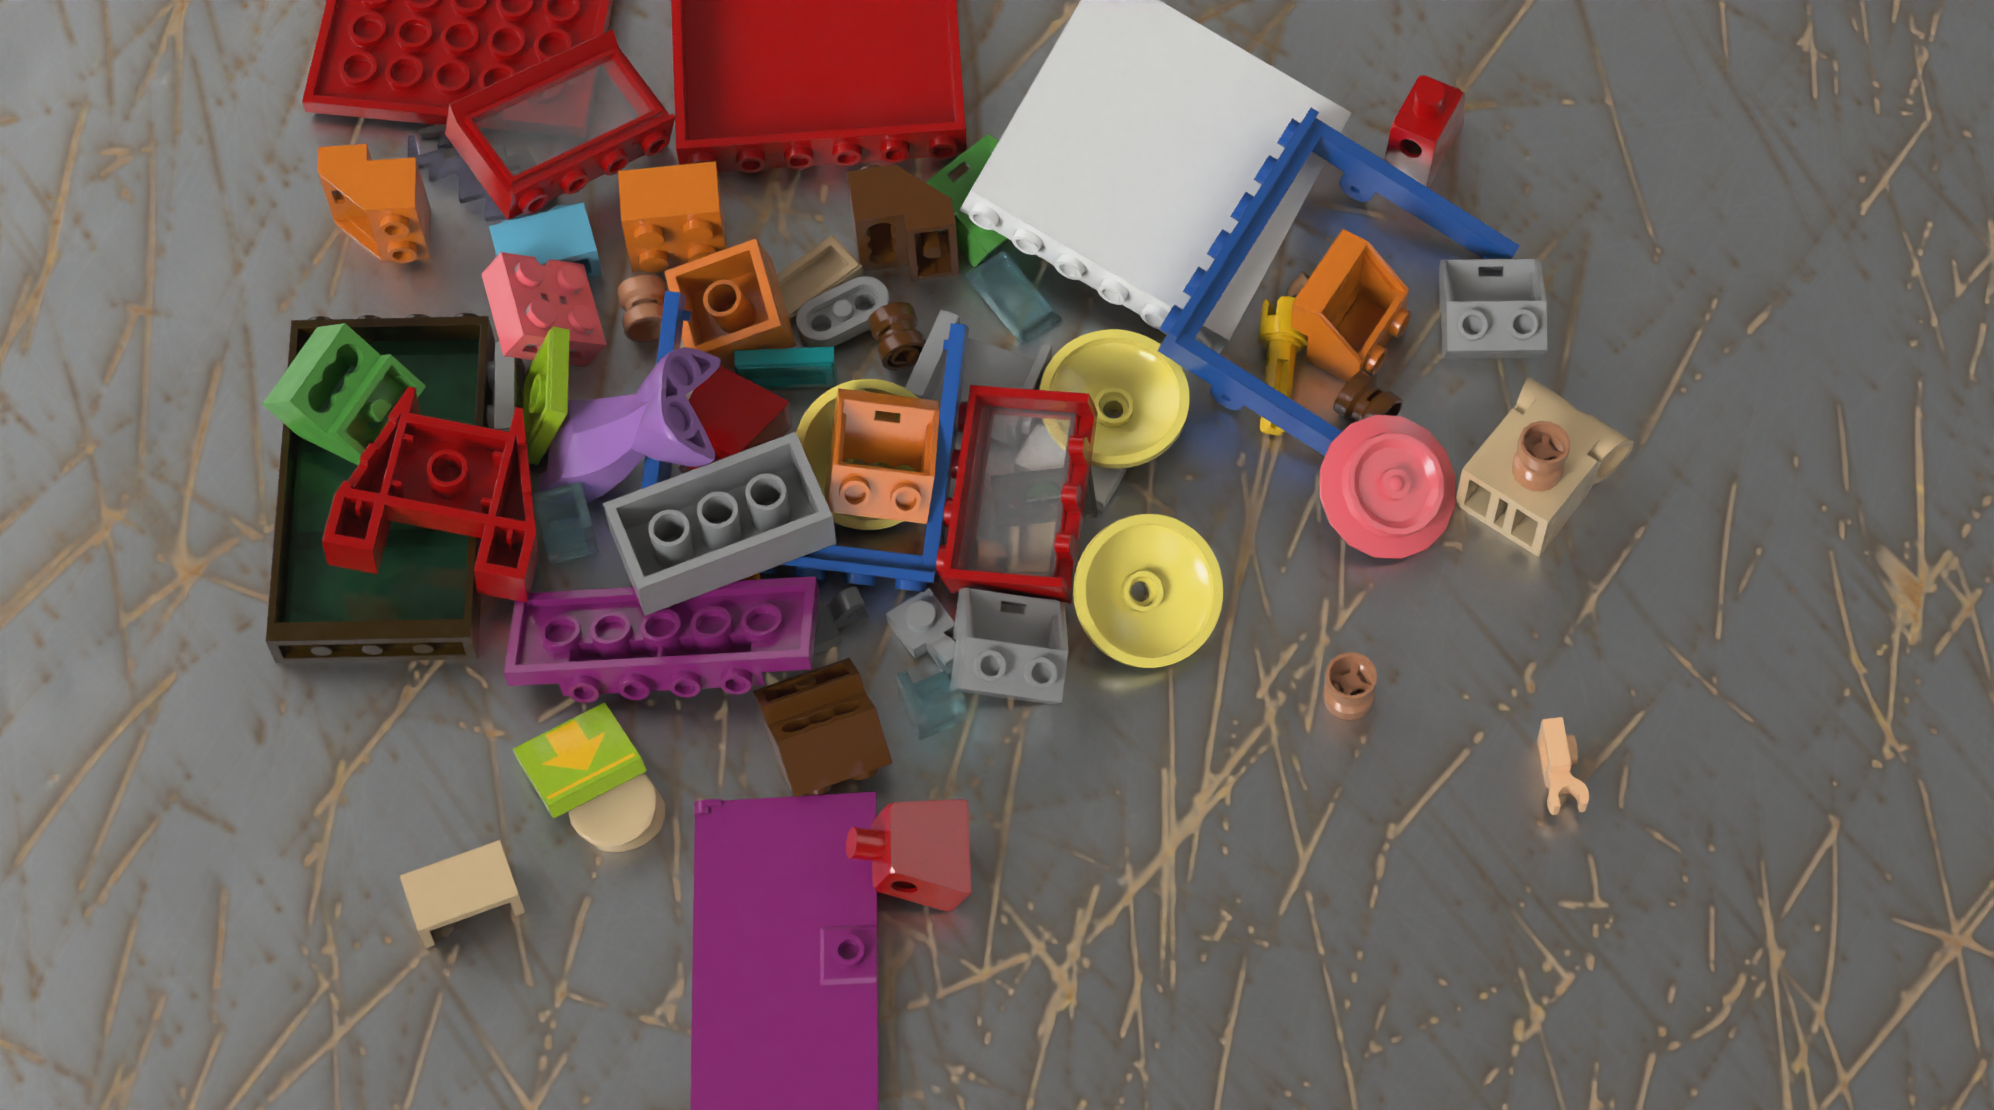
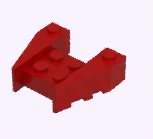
M408 387L388 415L389 421L373 444L369 443L360 456V463L348 481L344 480L334 494L322 538L327 564L378 574L392 521L482 538L474 567L477 593L528 603L539 554L523 408L515 407L509 432L420 415L416 388Z

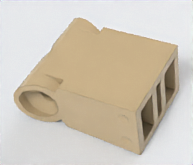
M1528 377L1521 390L1515 409H1511L1463 467L1456 496V506L1532 554L1540 557L1590 492L1592 486L1612 474L1631 453L1634 441L1592 415L1577 410L1565 398ZM1548 421L1559 425L1567 432L1570 439V451L1564 463V471L1559 483L1550 490L1542 492L1531 491L1522 487L1515 480L1512 473V462L1517 452L1519 437L1523 429L1533 422Z

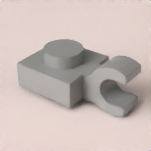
M927 588L925 592H920L887 612V622L914 659L928 652L943 675L949 678L952 674L955 642L952 639L955 622L930 588Z

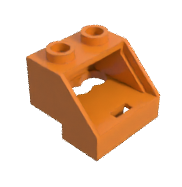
M367 144L318 147V175L335 224L381 261L409 263L415 259L430 258L431 208L416 157L372 160Z
M1342 229L1293 301L1291 328L1308 336L1306 361L1345 382H1348L1360 371L1374 375L1385 359L1387 353L1385 345L1391 336L1399 338L1409 323L1412 314L1411 311L1407 310L1409 288L1370 242Z
M838 388L824 488L825 500L832 513L927 524L936 466L940 414L937 400ZM896 413H900L899 421L896 420ZM848 459H858L865 464L883 462L890 467L908 465L914 468L916 472L843 462Z

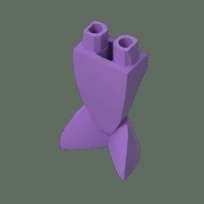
M687 347L675 349L660 359L641 383L636 394L590 400H568V413L546 450L547 454H549L548 470L540 474L539 491L557 500L572 497L584 503H589L626 479L644 456L657 461L688 467L704 466L714 461L715 451L685 395L707 380L720 367L721 359L697 349Z

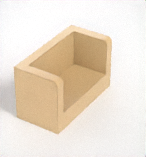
M500 840L399 875L417 931L425 949L435 945L431 930L507 903H511L515 916L525 913Z

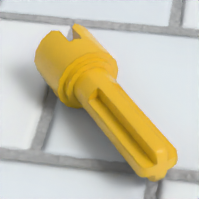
M1281 296L1277 300L1276 312H1274V306L1270 300L1265 299L1262 301L1258 342L1267 350L1264 383L1291 399L1296 353L1307 346V336L1291 328L1292 305L1295 297ZM1261 416L1260 430L1262 433L1274 436L1285 434L1286 431Z

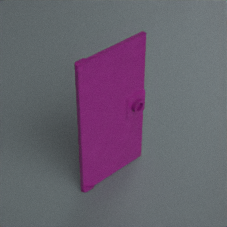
M876 792L809 795L796 798L792 796L739 800L708 799L694 802L690 1110H880L878 892L873 887L872 861L849 859L846 854V840L849 830L852 827L871 829L872 822L878 815Z

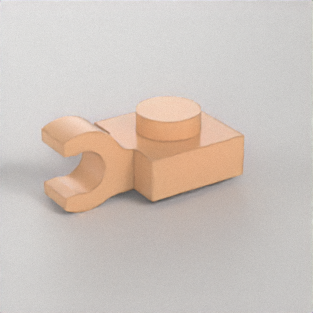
M1563 717L1542 719L1537 742L1545 786L1549 788L1547 798L1548 809L1552 815H1558L1561 807L1559 797L1564 794H1570L1576 798L1579 812H1585L1589 801L1588 788L1581 780L1573 777L1570 772L1571 766L1578 765V750L1575 736L1566 735Z

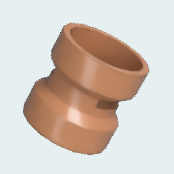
M650 274L638 275L626 279L618 286L619 304L626 311L622 319L624 333L632 341L650 342L660 338L665 291H667L666 284L662 278Z
M1548 421L1533 422L1523 429L1519 437L1517 452L1512 462L1513 476L1522 487L1531 491L1542 492L1552 489L1559 483L1563 475L1564 463L1570 451V439L1567 432L1559 425Z
M1347 652L1339 654L1330 661L1326 668L1323 700L1326 708L1332 715L1342 720H1355L1369 713L1374 704L1377 671L1375 665L1368 657L1360 653Z

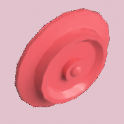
M1373 415L1349 424L1330 443L1320 467V499L1330 525L1349 546L1373 558L1402 559L1426 550L1446 530L1456 505V476L1446 450L1426 428L1403 416Z

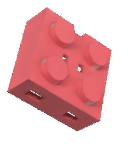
M501 252L481 274L503 356L533 360L548 331L553 326L570 330L569 365L587 367L607 346L584 264L550 259L545 265H541L536 261V257ZM527 344H530V345H538V346H537V347H533V346H526V345H527Z

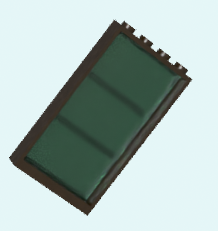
M460 313L454 317H429L423 314H411L405 318H380L374 315H363L356 319H331L324 316H314L307 320H291L288 367L317 327L345 323L380 355L391 354L426 385L418 397L420 415L488 428L487 406L492 404V391L488 383L487 365L488 361H494L495 338L488 316ZM350 366L346 374L352 373L356 366ZM346 374L319 410L320 413L329 407L332 394L342 389ZM379 422L369 423L368 425L374 430ZM283 423L266 643L275 663L478 659L481 594L477 593L474 567L482 538L392 521L378 574L328 565L322 538L334 494L344 480L348 481L358 465L299 437Z

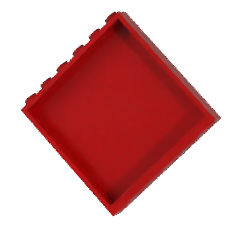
M671 0L675 133L679 165L716 161L718 172L742 171L755 173L762 169L789 167L800 170L815 165L837 164L840 166H852L859 162L872 161L898 163L906 159L933 157L944 160L961 155L967 150L956 0Z

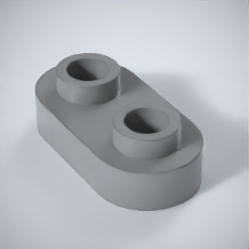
M861 276L807 301L800 307L796 316L797 330L801 341L810 348L835 347L869 330L867 322L869 316L878 308L889 304V294L886 286L876 278ZM862 304H870L873 306L871 309L867 311H862L858 309V307ZM827 325L830 327L828 330L822 332L814 330L817 326Z

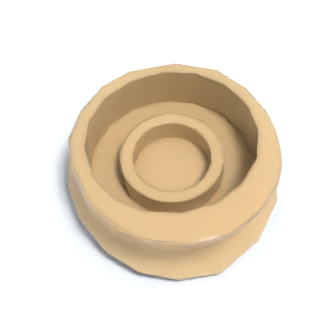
M644 773L568 811L571 825L577 833L605 852H624L643 846L659 833L666 817L665 802L649 777Z

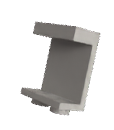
M942 309L905 386V389L912 392L918 398L937 400L939 410L941 408L947 351L943 350L944 340H949L950 324H960L959 315ZM968 338L960 403L962 401L968 402L970 385L1040 390L1043 374L1052 359V346L1042 343L1036 358L1032 359ZM994 415L990 443L1017 451L1023 436L1031 435L1037 425L1038 418Z

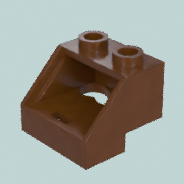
M896 164L888 166L867 165L859 170L847 171L859 264L861 263L864 272L909 265L911 282L959 275L956 222L951 198ZM946 229V232L938 233L937 231Z
M850 657L753 691L762 722L784 780L794 798L801 795H822L828 792L833 784L850 778L863 780L873 777L881 771V767L893 763L876 707L865 692L860 673Z

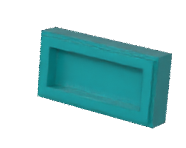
M834 347L734 351L736 374L767 390L837 386Z

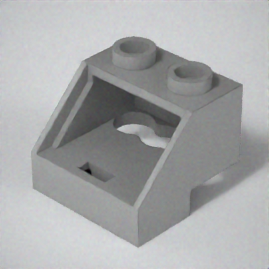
M1540 259L1440 261L1439 310L1442 328V359L1541 358L1548 350L1547 299ZM1479 271H1503V276L1479 277Z
M970 588L959 589L953 640L956 643L949 690L1043 704L1062 703L1069 652L1065 602ZM1001 603L1024 606V614L1000 611Z

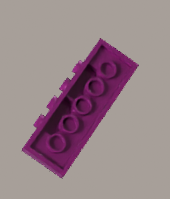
M813 576L736 581L646 616L643 613L633 587L530 593L528 603L515 601L504 676L508 686L559 683L563 696H570L573 700L582 703H590L597 700L599 694L620 693L623 697L630 700L645 699L650 694V691L671 690L672 693L680 697H693L703 688H722L730 694H745L751 689V686L765 685L766 672L812 670L820 590L817 578Z

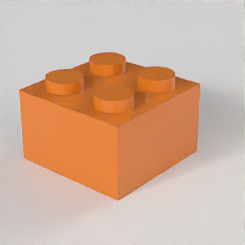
M716 161L618 171L621 223L632 272L658 273L667 268H674L727 249L725 213Z
M756 238L664 271L669 291L684 294L686 296L685 310L692 312L691 322L683 321L682 339L685 347L701 350L720 358V365L730 370L735 368V350L785 349L797 346L773 260Z

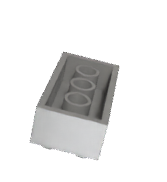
M796 432L603 503L610 532L645 616L837 544L832 513Z

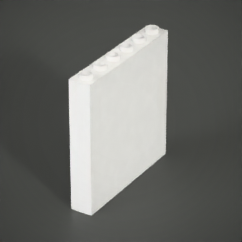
M1081 0L974 183L960 211L967 214L970 220L977 226L998 232L1010 239L1013 245L1020 251L1041 257L1053 264L1056 270L1063 276L1084 282L1096 289L1099 295L1106 301L1116 305L1122 304L1139 314L1146 324L1159 329L1174 304L1184 309L1191 298L1183 290L1198 266L1208 271L1215 260L1207 255V252L1220 231L1224 229L1230 234L1232 233L1238 221L1230 216L1245 192L1253 196L1258 192L1261 184L1256 182L1254 178L1267 157L1271 155L1278 160L1285 148L1277 144L1291 119L1293 118L1301 123L1312 107L1319 112L1316 117L1317 119L1341 133L1351 112L1160 0ZM1311 152L1195 337L1196 340L1218 354L1232 337L1326 161Z

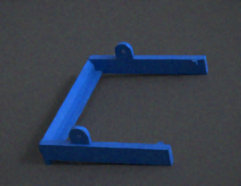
M1311 107L1301 123L1292 118L1279 138L1277 144L1285 149L1278 160L1271 155L1265 160L1254 178L1256 182L1261 184L1256 195L1253 196L1245 192L1230 216L1238 221L1232 233L1230 234L1224 229L1220 231L1207 252V255L1215 259L1208 271L1198 266L1183 290L1185 294L1191 297L1184 309L1174 304L1159 330L1167 336L1157 351L1211 384L1210 394L1222 406L1231 410H1240L1243 406H1246L1325 456L1330 443L1342 432L1341 430L1195 339L1311 152L1345 172L1339 181V185L1349 197L1357 201L1368 202L1377 192L1481 259H1512L1520 245L1317 119L1316 117L1319 112Z
M665 291L657 363L672 350L680 348L683 321L691 322L692 312L685 310L686 296L680 292ZM951 323L949 340H944L943 350L947 351L939 416L935 478L926 525L923 556L831 545L781 564L796 567L795 577L816 576L818 580H825L826 570L846 573L845 583L875 586L876 576L896 579L895 589L925 592L926 582L939 584L940 576L937 575L936 559L939 546L944 544V505L946 498L950 494L951 458L956 443L958 411L961 401L969 327L967 325ZM645 456L641 489L670 479L673 463L657 461ZM776 567L760 573L775 574Z

